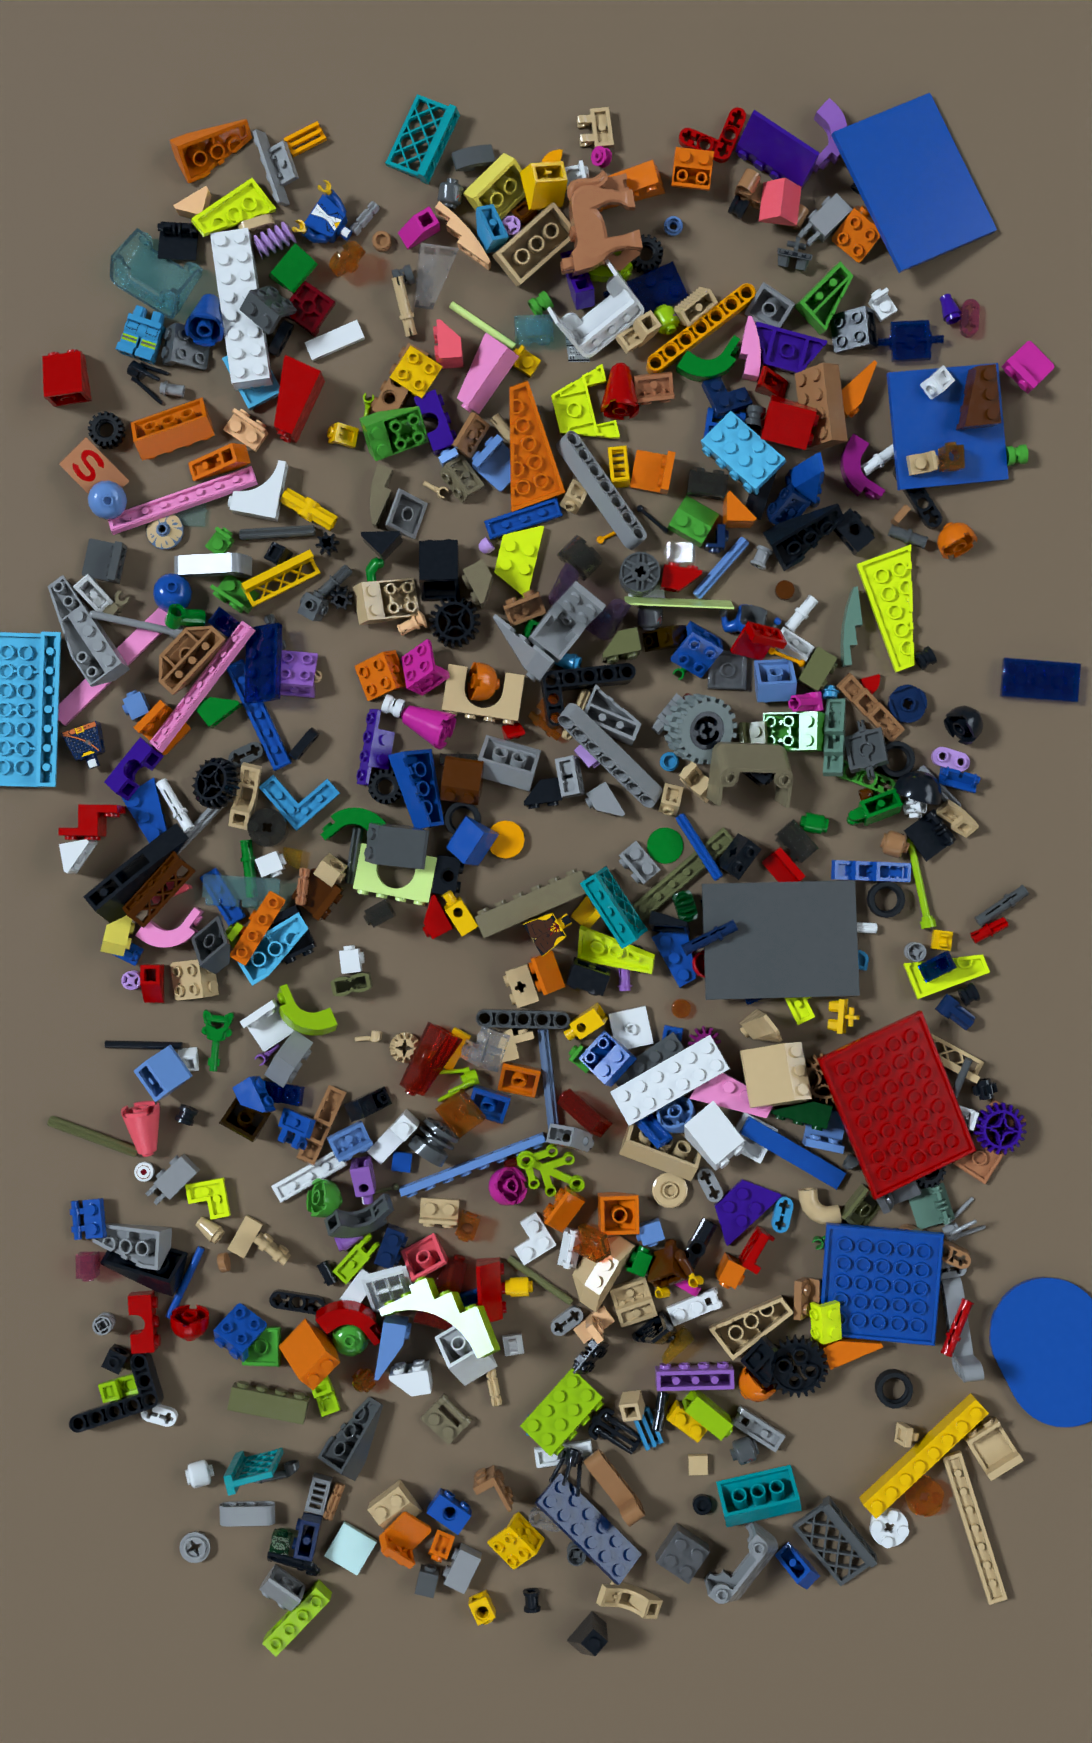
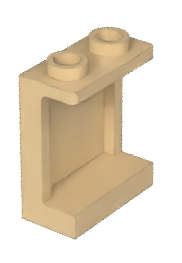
M995 1416L986 1418L980 1426L974 1427L963 1437L991 1481L1024 1461Z

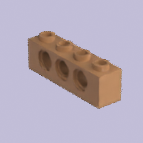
M408 343L406 347L401 349L398 356L400 359L397 364L394 363L389 374L393 373L410 345L428 357L429 353ZM390 378L388 381L385 380L380 388L381 394L378 398L375 397L371 404L372 413L403 408L412 392L403 386L396 387L394 385L395 381ZM392 396L395 398L392 404L385 402L387 397Z

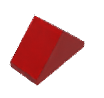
M763 366L755 392L770 397L772 394L784 398L789 381L767 366Z

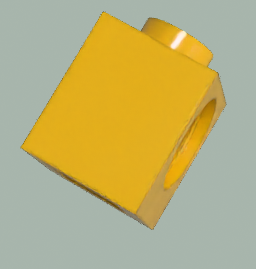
M487 1590L469 1597L468 1605L478 1626L489 1624L496 1618V1609ZM484 1606L488 1610L486 1612H481L478 1610V1608Z

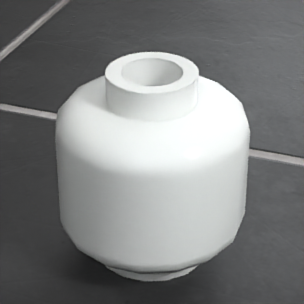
M206 1460L190 1463L188 1469L185 1470L187 1483L193 1488L209 1485L211 1477L214 1476L212 1464L208 1465Z

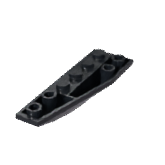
M178 823L174 824L124 862L83 897L93 910L109 923L126 916L122 907L174 851L179 853L189 837L183 832Z

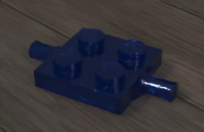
M929 320L897 321L890 323L889 338H878L877 343L878 347L889 346L892 362L923 361L931 359L932 344L944 343V335L932 336Z

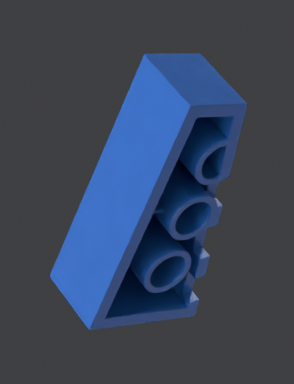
M432 749L403 751L388 755L414 827L425 829L444 825Z

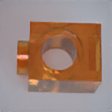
M948 442L945 443V446L938 449L939 472L959 471L965 468L964 445ZM949 452L954 455L953 461L949 458Z
M463 1210L455 1231V1235L458 1236L459 1240L464 1242L474 1240L481 1216ZM470 1223L473 1229L468 1232L464 1231L462 1225Z

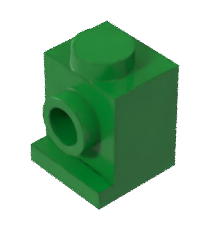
M639 1245L636 1252H632L629 1258L631 1264H626V1271L644 1278L653 1257L652 1252H649L650 1249Z

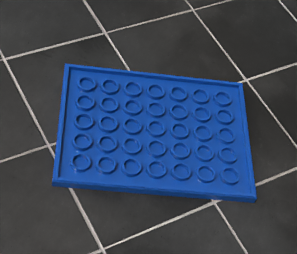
M930 93L846 126L831 134L898 273L990 235L997 230Z

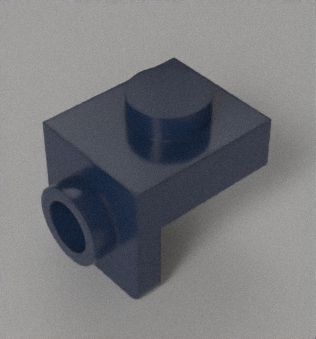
M725 524L717 525L716 543H706L704 550H708L711 554H718L724 550L725 542H728L729 530H725Z

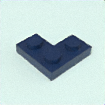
M720 376L703 381L701 385L717 418L727 415L730 411L736 412L746 409L753 403L745 387L728 392Z

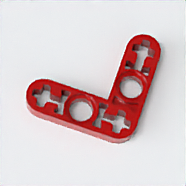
M739 107L733 108L729 113L719 139H715L692 128H684L679 134V144L683 148L703 150L699 144L702 141H707L710 144V148L707 151H714L713 160L725 163L730 159L744 126L746 112ZM737 114H739V115H740V119H738L737 124H736V127H735V126L733 125L734 118H735L734 116H736ZM725 132H734L735 138L728 140L725 137ZM687 134L690 135L688 142L684 141ZM696 137H697V138H699V139L697 140L696 146H694V141L696 140ZM725 144L727 145L725 154L722 157L720 156V152L722 151L723 146Z

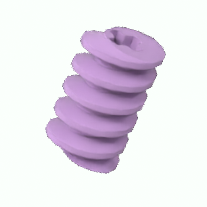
M281 222V229L274 225L275 232L268 228V235L262 231L260 232V239L253 235L254 243L262 259V253L267 257L270 256L269 250L274 254L277 253L276 246L283 250V243L290 247V240L297 243L289 225L287 226L284 222Z

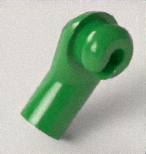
M377 557L371 559L365 570L367 582L377 581L376 571L384 567L383 559Z

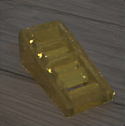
M685 1325L680 1328L676 1337L661 1358L664 1364L667 1365L694 1341L693 1335Z

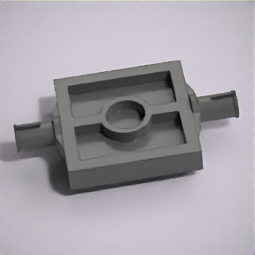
M858 720L859 731L845 737L849 768L851 773L866 771L867 779L874 780L876 778L874 768L889 764L883 730L881 727L866 729L865 720H861V722Z

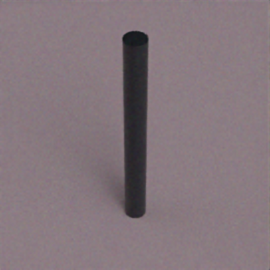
M105 1041V1048L164 1049L172 1045L174 1050L183 1049V1042Z

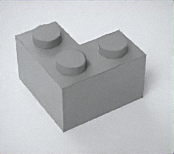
M294 1030L276 1053L264 1075L281 1087H284L287 1082L292 1083L303 1065L301 1061L303 1059L306 1061L311 1055L312 1051L310 1048L313 1042Z

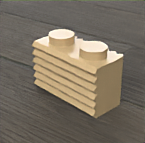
M699 287L690 296H687L686 299L684 298L681 304L678 303V306L674 308V312L679 317V324L689 327L717 305L718 301L711 289Z

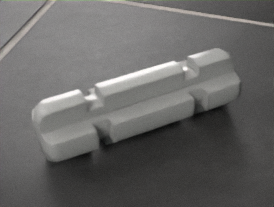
M371 201L367 206L368 209H364L359 215L356 223L350 226L349 229L352 230L355 236H358L362 231L361 229L365 228L371 221L373 214L376 215L380 208L374 201Z

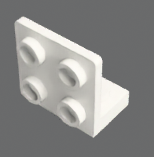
M275 999L240 1021L243 1028L247 1027L263 1051L268 1050L294 1031L280 1017L278 1013L280 1006Z

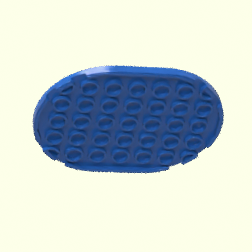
M1036 1277L1017 1284L1001 1298L1002 1300L993 1311L990 1320L989 1336L990 1348L994 1359L1014 1398L1029 1415L1047 1425L1075 1427L1092 1421V1298L1078 1286L1060 1278Z

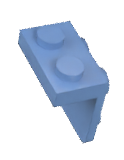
M497 434L494 438L491 436L486 441V447L482 452L478 451L472 457V468L494 488L502 492L510 484V449L504 444L503 438Z

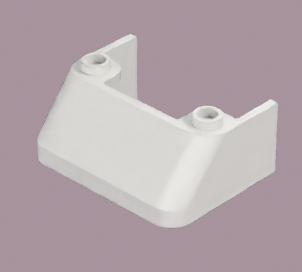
M608 259L605 262L613 273V276L606 283V288L610 295L580 319L575 313H567L562 318H559L550 306L547 308L555 324L585 358L593 357L644 314L643 305Z

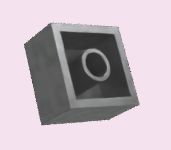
M676 1523L656 1552L655 1558L656 1563L689 1584L710 1553L706 1542Z

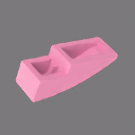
M748 316L738 358L746 360L742 379L757 382L761 365L760 340L753 317Z

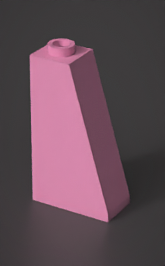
M487 333L483 336L457 396V399L463 402L461 406L470 413L474 410L480 414L519 357Z

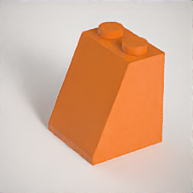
M306 1318L279 1345V1349L298 1379L312 1390L340 1363L332 1339Z

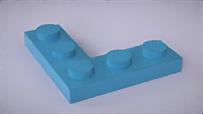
M272 775L259 786L261 791L296 831L341 794L329 779H326L300 803L294 799L275 775Z

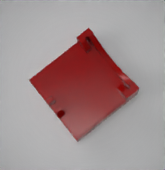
M758 1225L738 1257L741 1265L755 1274H758L761 1269L756 1264L759 1255L768 1240L774 1241L775 1239Z

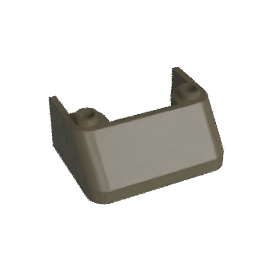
M718 742L712 749L707 799L717 806H721L723 787H732L737 784L740 772L774 773V783L776 785L774 800L786 808L790 807L793 774L787 751L783 746L779 744Z

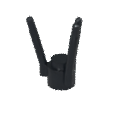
M133 360L127 368V374L132 376L131 381L137 383L155 401L162 405L163 402L140 379L143 380L148 376L156 381H160L159 377L147 372V370L164 375H169V372Z
M567 1447V1451H563L562 1457L549 1482H553L565 1461L567 1468L562 1485L565 1486L571 1467H576V1464H578L576 1496L579 1497L584 1457L581 1456L582 1452L580 1450Z

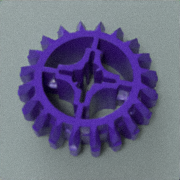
M994 1102L993 1109L990 1105H986L987 1112L982 1109L980 1110L983 1116H978L977 1120L980 1122L975 1127L979 1129L975 1130L974 1134L980 1135L976 1140L982 1142V1148L987 1147L988 1152L991 1153L994 1150L995 1154L999 1155L1000 1151L1003 1154H1007V1148L1013 1152V1145L1020 1147L1018 1140H1025L1021 1133H1027L1026 1130L1022 1129L1027 1124L1026 1122H1020L1024 1116L1018 1115L1019 1110L1017 1108L1013 1110V1105L1011 1104L1006 1107L1004 1102H1001L1000 1106ZM998 1114L994 1122L988 1123L992 1116ZM1005 1114L1012 1118L1014 1127L1007 1125ZM1001 1126L1007 1128L1000 1131L994 1129ZM986 1130L993 1131L995 1143L989 1140ZM1007 1134H1012L1007 1141L1002 1143Z

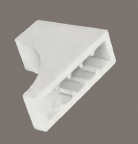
M278 460L274 473L261 486L248 491H233V495L229 496L228 507H230L231 512L278 522L281 508L280 500L284 492L288 471L287 462Z
M406 1109L367 1152L381 1165L418 1128L420 1121Z

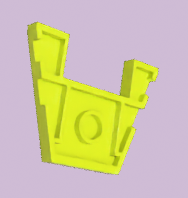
M603 364L598 365L594 370L589 373L587 372L573 383L571 382L551 395L560 434L565 435L568 431H574L579 436L620 438L616 420L596 424L588 387L606 383Z

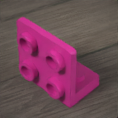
M426 639L401 658L406 688L419 695H425L450 678L449 671L435 665L431 640Z

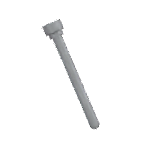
M94 610L89 612L91 618L170 635L169 637H173V640L183 631V626L178 629H170L167 626Z

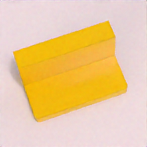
M586 896L571 914V917L580 925L591 928L599 919L600 914L589 897Z

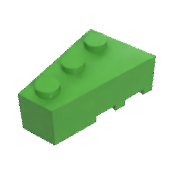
M841 261L794 306L819 335L827 330L828 324L853 278L852 273Z

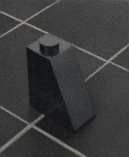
M591 1611L567 1639V1642L581 1654L596 1656L608 1642L607 1623Z

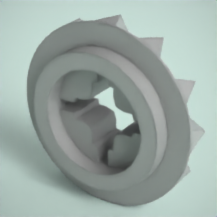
M195 1531L188 1533L182 1538L179 1549L186 1561L199 1563L207 1558L211 1547L209 1539H207L205 1534ZM192 1541L195 1544H201L198 1551L190 1549L193 1545Z

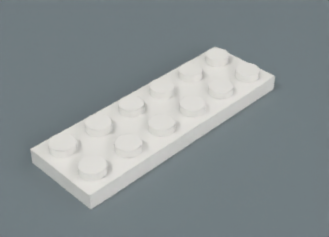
M709 1035L612 1090L610 1093L627 1124L630 1126L730 1068L714 1039Z

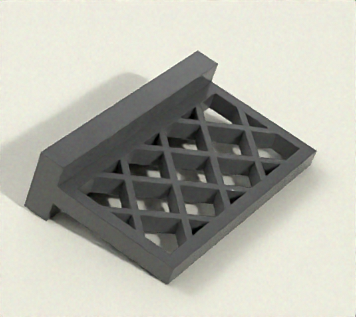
M830 1496L824 1498L822 1504L793 1524L795 1531L840 1586L869 1566L873 1568L878 1564L876 1553ZM823 1511L827 1516L826 1522L815 1520L816 1514ZM804 1523L812 1524L811 1533L802 1531L800 1526ZM814 1525L826 1526L825 1535L814 1533ZM828 1527L837 1528L839 1536L827 1535ZM813 1538L824 1539L823 1547L814 1546L812 1543ZM826 1541H838L837 1550L826 1548ZM840 1542L849 1543L851 1551L839 1550ZM825 1552L836 1554V1561H827L825 1559ZM839 1555L850 1556L849 1564L838 1563ZM852 1557L861 1558L864 1563L860 1566L851 1565ZM837 1567L848 1569V1574L841 1579L837 1574Z

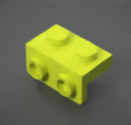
M833 1300L820 1305L811 1302L809 1315L811 1318L810 1332L812 1339L823 1345L842 1339L840 1302Z

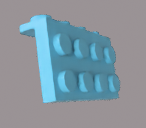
M732 411L701 440L703 453L708 457L712 456L721 469H727L731 478L735 481L739 480L743 484V488L750 494L754 493L757 495L759 489L786 463V459L765 440L761 439L756 432Z

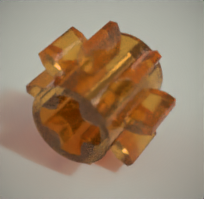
M360 1368L352 1376L354 1379L352 1385L358 1392L365 1391L368 1393L376 1385L373 1382L375 1374L370 1369L363 1370Z

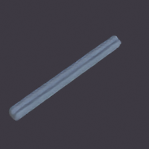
M538 1029L549 1130L550 1123L559 1125L549 1030Z

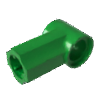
M172 604L168 609L164 622L170 629H178L181 626H204L206 614L203 610L185 609L180 604Z

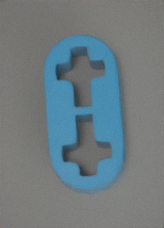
M781 1196L775 1202L771 1225L778 1233L786 1232L790 1225L793 1202L787 1196ZM786 1200L789 1207H785L784 1213H782V1207L779 1204ZM783 1216L782 1221L785 1225L778 1228L775 1222H779L780 1217Z

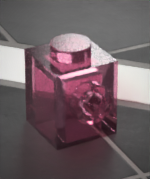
M79 1252L76 1255V1279H82L83 1282L94 1281V1278L100 1275V1252Z

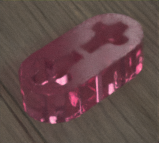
M974 299L966 300L960 309L962 312L960 333L966 338L974 336L979 328L980 307ZM968 305H971V308L974 309L971 312V316H969V310L965 309ZM969 321L970 327L974 328L971 330V332H968V329L965 328L968 325Z

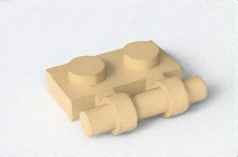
M260 1232L253 1242L259 1246L258 1249L264 1250L272 1256V1260L278 1261L284 1266L291 1256L288 1253L289 1250L281 1244L278 1246L273 1242L274 1239L269 1234Z

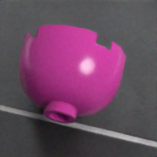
M516 1167L498 1169L489 1180L488 1189L490 1196L500 1205L511 1206L521 1203L527 1193L524 1183L526 1181L525 1176Z

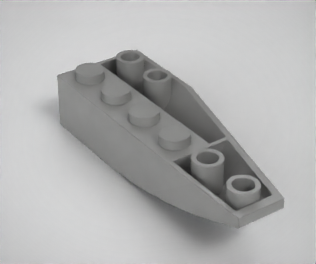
M62 575L51 583L48 589L70 655L90 686L93 687L115 681L129 671V666L97 619L89 616V608L65 576Z

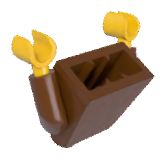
M673 1239L665 1240V1247L653 1253L651 1266L648 1271L647 1281L657 1288L655 1296L659 1299L670 1297V1290L667 1286L687 1280V1276H689L688 1284L692 1288L704 1283L700 1275H694V1269L689 1263L685 1251L677 1248V1242Z

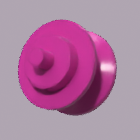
M597 146L591 154L592 163L601 168H605L610 164L612 160L610 149Z

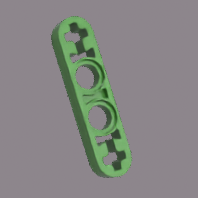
M845 760L843 776H836L880 794L886 791H884V787L881 785H877V788H874L877 781L880 783L888 781L891 789H894L895 785L893 779L874 772L876 778L870 785L865 784L863 781V777L867 774L866 771L856 772L853 778H849L845 773L849 763Z

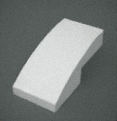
M362 1268L340 1297L341 1300L362 1302L366 1292L361 1277L369 1274L367 1270Z

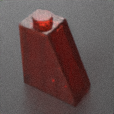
M569 1088L560 1095V1100L557 1103L589 1133L601 1138L613 1124L574 1090Z

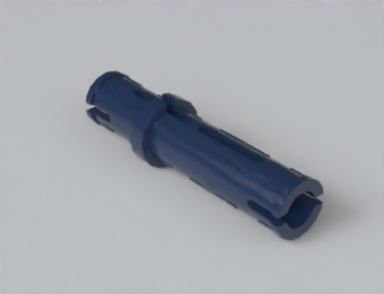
M732 919L719 927L715 926L713 930L685 944H681L685 955L688 956L738 931L734 920Z

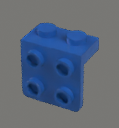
M238 1303L213 1330L214 1342L220 1348L225 1347L234 1359L238 1360L239 1358L244 1362L249 1357L248 1348L266 1329L267 1323L243 1304Z

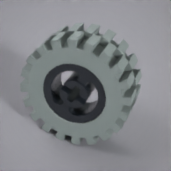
M702 694L684 696L685 700L679 699L676 701L677 707L671 706L669 710L673 712L672 715H666L665 720H668L669 724L664 725V730L668 731V734L664 735L665 740L671 742L668 744V747L674 750L673 753L676 756L697 764H711L712 749L718 742H731L732 737L736 738L737 733L733 732V728H737V722L732 721V719L736 718L735 714L728 712L731 707L716 697ZM707 716V718L709 719V722L703 721V720H699V719L702 718V717ZM696 737H699V738H702V739H706V740L703 741V742H701V743H699V742L696 740Z

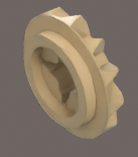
M399 1033L391 1040L389 1048L391 1055L396 1061L402 1063L412 1062L420 1053L419 1040L411 1033ZM404 1040H406L407 1046L413 1048L407 1050L405 1056L403 1050L397 1048L403 1045Z

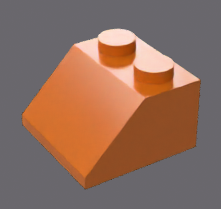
M621 1192L598 1193V1231L601 1236L640 1234L639 1195Z

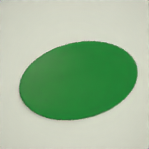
M659 828L648 839V853L656 862L662 864L672 863L682 854L683 840L677 831L671 828Z

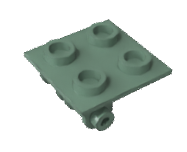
M944 1182L939 1185L936 1184L932 1188H922L920 1195L908 1199L918 1228L924 1229L941 1223L946 1225L955 1219Z

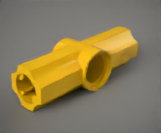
M287 488L281 496L280 503L296 511L305 520L313 521L328 531L334 528L338 516L322 508L313 499L305 498L290 488Z

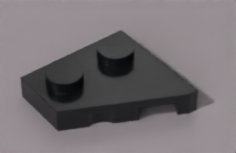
M764 1335L740 1360L766 1389L772 1384L778 1349Z

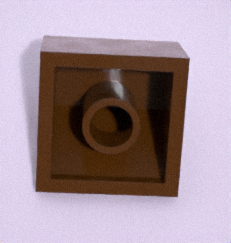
M446 756L441 781L440 800L478 805L483 786L484 761Z

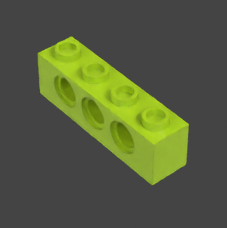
M318 1579L303 1595L301 1602L291 1612L288 1610L265 1634L262 1644L277 1657L327 1605L331 1599L332 1591Z

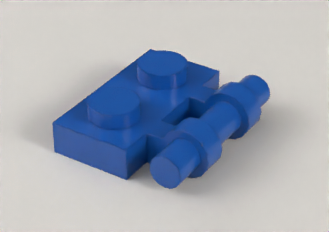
M103 1198L82 1200L83 1207L79 1208V1200L71 1201L70 1215H72L73 1221L71 1231L74 1233V1240L82 1239V1231H85L86 1239L107 1237ZM80 1214H84V1225H81Z

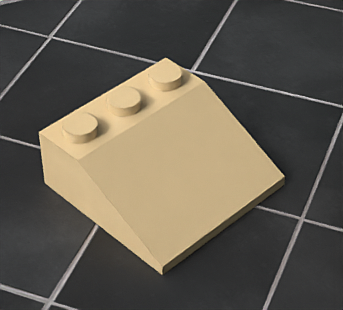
M802 1042L782 1043L740 1051L750 1108L799 1104L812 1099Z

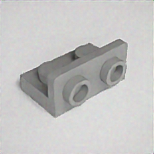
M637 841L618 855L621 858L618 860L625 870L629 868L633 872L631 877L637 884L641 882L644 885L660 871V868Z

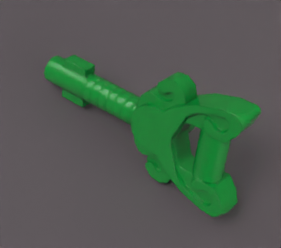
M207 1009L203 1012L206 1026L202 1028V1033L207 1035L209 1040H212L211 1058H208L207 1065L210 1066L209 1071L217 1072V1066H220L221 1059L218 1058L220 1041H224L226 1037H230L233 1033L229 1027L233 1022L234 1012L228 1013L225 1016L213 1015ZM212 1022L224 1023V1026L216 1028L212 1025Z

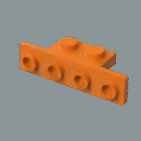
M272 891L268 892L258 910H254L250 915L248 926H244L238 935L240 939L230 953L232 959L244 966L247 965L285 904L286 900Z

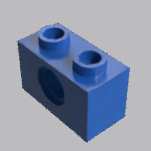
M440 1488L428 1505L426 1513L459 1535L470 1519L472 1509H470V1505L465 1501L460 1502L454 1498L455 1495L451 1491H444ZM453 1507L455 1512L448 1513L445 1509Z

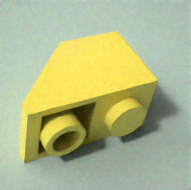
M126 915L106 925L101 952L124 956L125 949L129 950L132 939L128 938V936L133 934L135 923H132L131 918Z

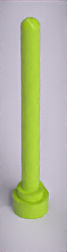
M908 838L906 842L910 843L908 851L923 916L921 917L922 921H920L921 929L935 927L937 925L933 916L930 915L916 847Z

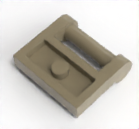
M445 1393L421 1416V1420L448 1445L472 1421L469 1416H465L448 1400V1396ZM443 1405L445 1408H447L460 1421V1423L457 1425L439 1407Z

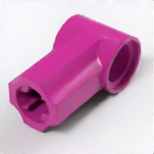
M822 692L792 695L788 701V706L793 712L824 711Z

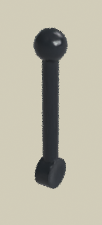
M642 505L637 506V511L642 512L665 534L669 532L665 526L661 525L647 513Z

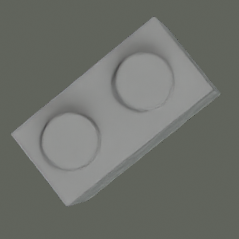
M463 1543L460 1544L459 1548L455 1547L451 1555V1559H453L451 1565H446L442 1574L444 1576L443 1584L465 1594L481 1561L482 1553Z

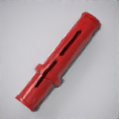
M964 1298L961 1299L949 1332H946L947 1337L940 1351L942 1354L949 1357L953 1356L957 1342L961 1340L960 1335L974 1304L973 1302Z

